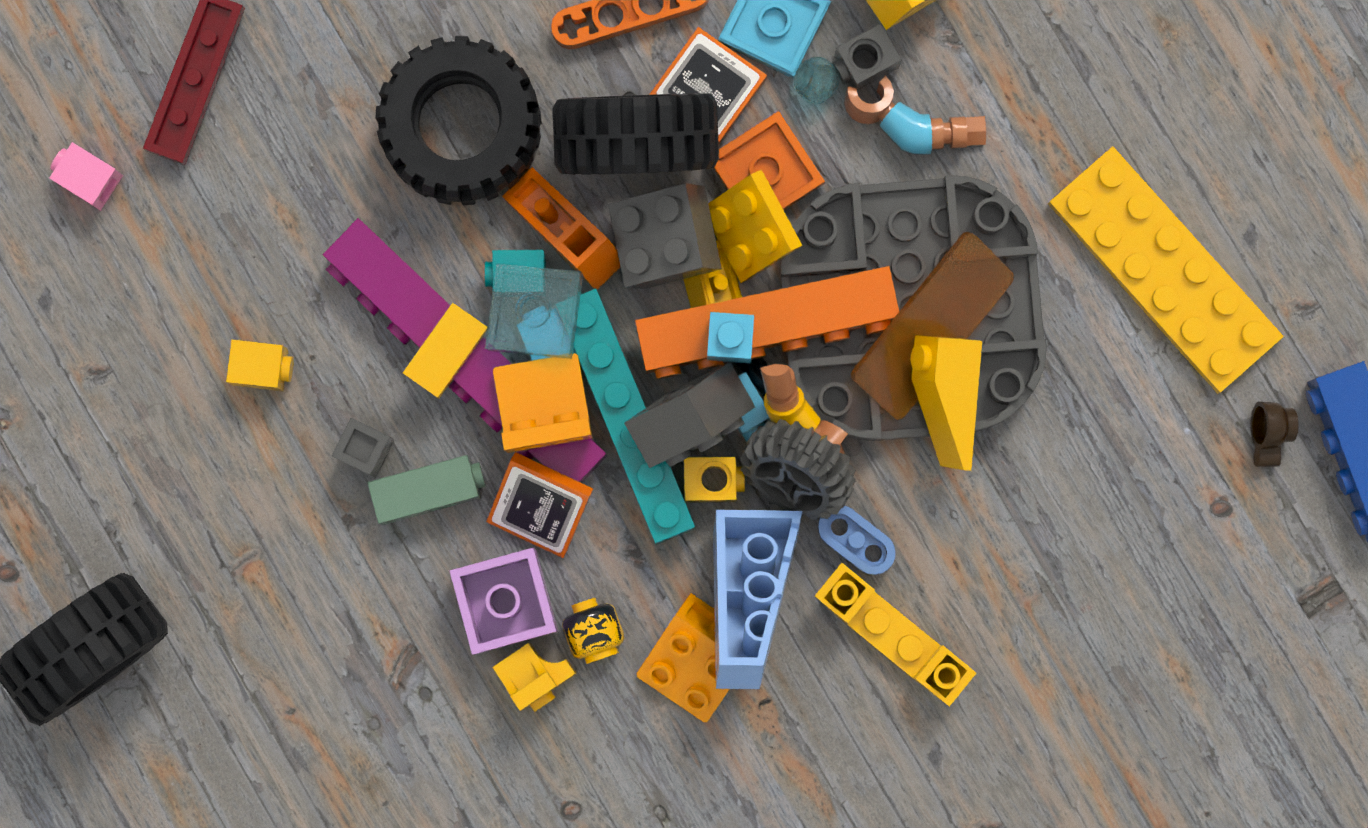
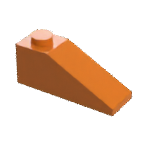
M533 167L519 179L518 183L502 195L504 200L593 289H599L620 268L618 252L611 241Z

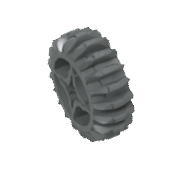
M782 419L777 423L767 421L764 426H759L748 439L740 459L743 464L741 471L744 475L748 476L746 482L757 488V495L765 496L769 499L770 505L776 504L783 511H802V516L806 515L811 520H816L818 517L828 519L832 514H838L854 490L853 486L856 482L854 474L856 470L849 464L851 458L846 454L840 453L841 446L839 444H832L827 440L828 435L821 436L814 431L813 427L806 429L797 421L790 425Z

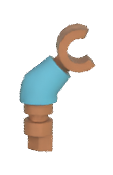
M886 75L879 82L877 93L881 98L877 103H865L859 98L857 88L847 87L844 105L849 116L862 124H873L881 120L880 127L903 151L925 155L931 154L932 149H943L944 144H950V148L986 145L985 116L950 117L947 123H943L942 118H930L929 114H919L902 102H898L895 105L892 102L894 92L892 83Z

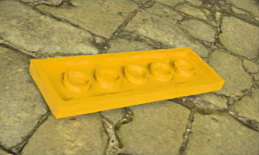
M1113 146L1049 201L1048 205L1217 394L1221 393L1284 337Z

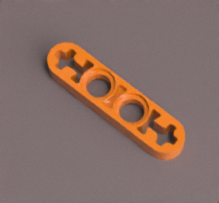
M591 0L559 11L552 20V35L556 43L562 48L569 50L577 49L703 9L709 0H696L692 2L691 0H675L678 7L670 9V0H663V8L655 15H648L641 11L639 7L640 0ZM613 5L621 9L623 19L619 25L606 27L601 24L598 16L600 11L606 6ZM592 11L593 25L598 32L590 34L588 25L577 30V37L574 39H569L567 33H559L558 30L564 28V20L572 19L574 24H581L587 22L584 13Z

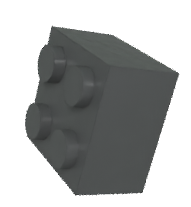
M683 183L608 204L622 277L626 288L647 289L722 269L705 186Z
M728 362L669 391L624 422L649 468L664 461L671 467L692 455L691 451L698 448L700 452H703L723 440L722 436L733 432L745 424L741 417L755 408V405L732 364Z

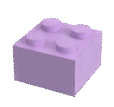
M529 548L450 570L472 655L559 632L535 548Z

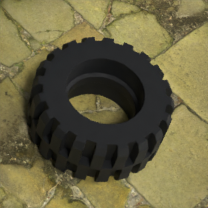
M455 36V41L445 42L443 37L430 40L432 46L423 50L418 45L408 52L410 58L403 64L398 61L390 70L393 76L389 82H383L379 92L381 103L379 106H376L375 119L378 122L379 130L377 135L379 143L385 152L386 158L405 184L408 183L415 192L426 198L428 196L435 198L439 203L451 205V202H461L465 206L476 204L475 200L487 198L489 201L498 197L499 191L507 186L511 189L519 182L518 176L523 170L528 171L534 161L533 154L535 148L538 149L540 144L541 111L528 75L505 50L500 52L494 49L493 43L480 39L479 43L471 42L468 36ZM454 84H471L480 87L492 97L499 112V128L493 142L480 154L463 160H450L434 153L424 142L419 125L420 113L427 100L440 89Z
M711 93L557 99L552 108L554 164L561 174L602 175L693 171L714 168L719 160L717 101Z
M120 573L72 601L65 608L59 610L44 623L33 629L27 636L19 640L10 650L6 651L0 658V683L27 720L41 726L81 702L149 652L168 634L167 622L135 578L128 574Z

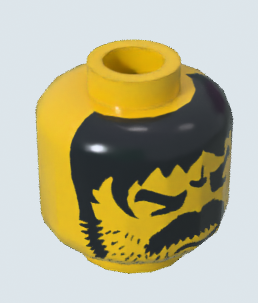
M596 598L571 605L574 614L567 616L562 622V628L571 654L578 659L584 658L586 664L619 653L617 646L621 645L625 638L614 606L607 603L598 605Z

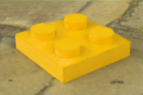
M762 170L750 174L708 203L714 234L741 283L753 278L803 246Z

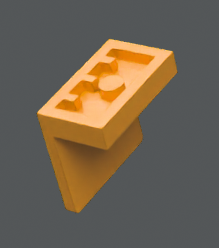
M572 353L521 362L493 369L503 427L501 435L503 447L507 453L593 438L577 354Z
M690 593L638 670L636 676L702 722H708L730 689H716L714 608Z

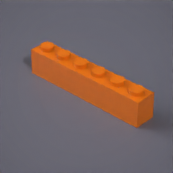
M886 266L637 319L635 323L646 374L655 372L656 379H663L682 374L680 367L697 363L698 370L724 365L723 361L707 360L710 312L754 315L751 360L766 356V348L781 345L783 352H790L808 347L807 340L824 336L825 343L849 339V331L866 327L867 334L888 331L892 329L891 322L898 321L900 318V312L890 267Z

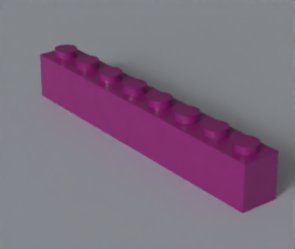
M359 218L322 254L331 263L325 270L343 287L350 281L361 291L356 299L374 316L379 311H382L392 321L387 326V329L404 345L412 340L420 348L450 307L432 287ZM483 337L448 387L466 404L473 398L484 409L479 416L498 433L503 427L493 369L499 366L510 365L511 363ZM591 439L517 452L529 459L535 457L542 465L581 483L607 457V454Z

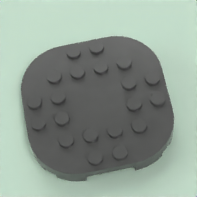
M947 175L939 179L860 185V183L848 184L828 191L815 199L793 224L792 227L803 246L781 259V289L889 266L900 312L898 321L891 322V330L867 334L866 327L849 331V339L825 343L824 336L807 340L808 347L787 352L788 366L794 371L796 386L801 388L806 401L821 420L828 421L848 433L846 437L866 441L931 437L911 379L912 366L910 357L914 348L915 335L982 341L975 432L993 427L1010 417L1027 401L1035 390L1043 373L1047 351L1043 331L1037 266L1038 247L1033 229L1024 212L1017 204L1015 205L1004 194L999 192L997 187L979 179L958 175Z

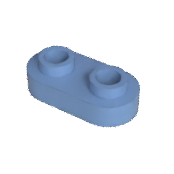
M844 506L838 514H832L828 519L820 517L818 533L822 541L861 572L877 575L887 571L892 566L895 560V547L891 539L853 509ZM841 519L846 522L847 531L844 535L839 536L832 532L831 524L834 520ZM874 545L880 549L881 557L878 561L871 562L866 558L865 550L868 546Z

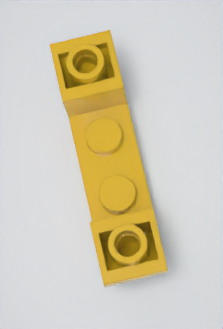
M843 563L837 567L814 596L852 630L949 707L976 675L972 668L945 646L933 640L878 595L874 588Z

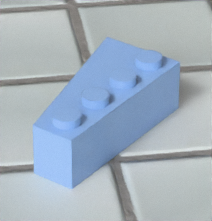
M716 510L713 530L716 689H760L799 534L802 511Z

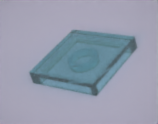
M496 264L485 349L495 352L572 359L583 274L580 271Z

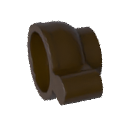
M1258 401L1254 405L1250 419V429L1255 445L1253 460L1256 467L1280 466L1281 445L1284 442H1294L1298 434L1299 423L1295 409L1284 408L1281 404L1275 402Z

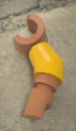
M772 364L760 368L766 391L764 407L770 420L777 423L782 419L790 425L797 421L806 429L813 427L814 431L819 435H828L827 440L832 444H839L841 446L840 453L844 454L841 443L848 433L840 427L820 419L806 401L801 388L796 386V378L792 368L783 364Z

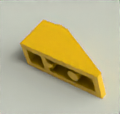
M915 335L914 348L910 357L912 366L911 379L939 464L942 467L971 471L982 341Z

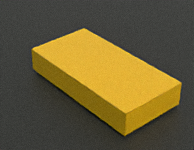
M452 303L403 371V374L439 399L489 328Z

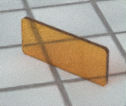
M964 232L851 372L852 380L891 417L898 420L903 419L918 401L911 379L912 366L910 361L915 335L968 339L1014 280L1013 272L975 234Z

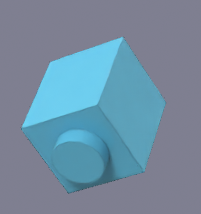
M710 312L707 360L750 363L754 315Z

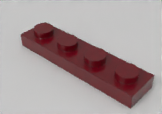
M199 0L144 143L143 149L145 151L186 165L245 10L243 5L230 0Z

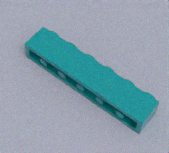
M595 288L557 304V308L655 544L658 545L694 530V522L671 467L664 461L649 468L624 422L646 407L597 289Z

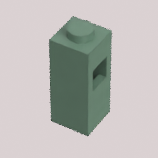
M468 455L367 482L377 521L381 525L481 499L479 489L486 487L480 462L472 464L471 457Z

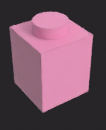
M72 142L68 149H61L51 164L53 173L49 178L101 211L123 175L112 166Z

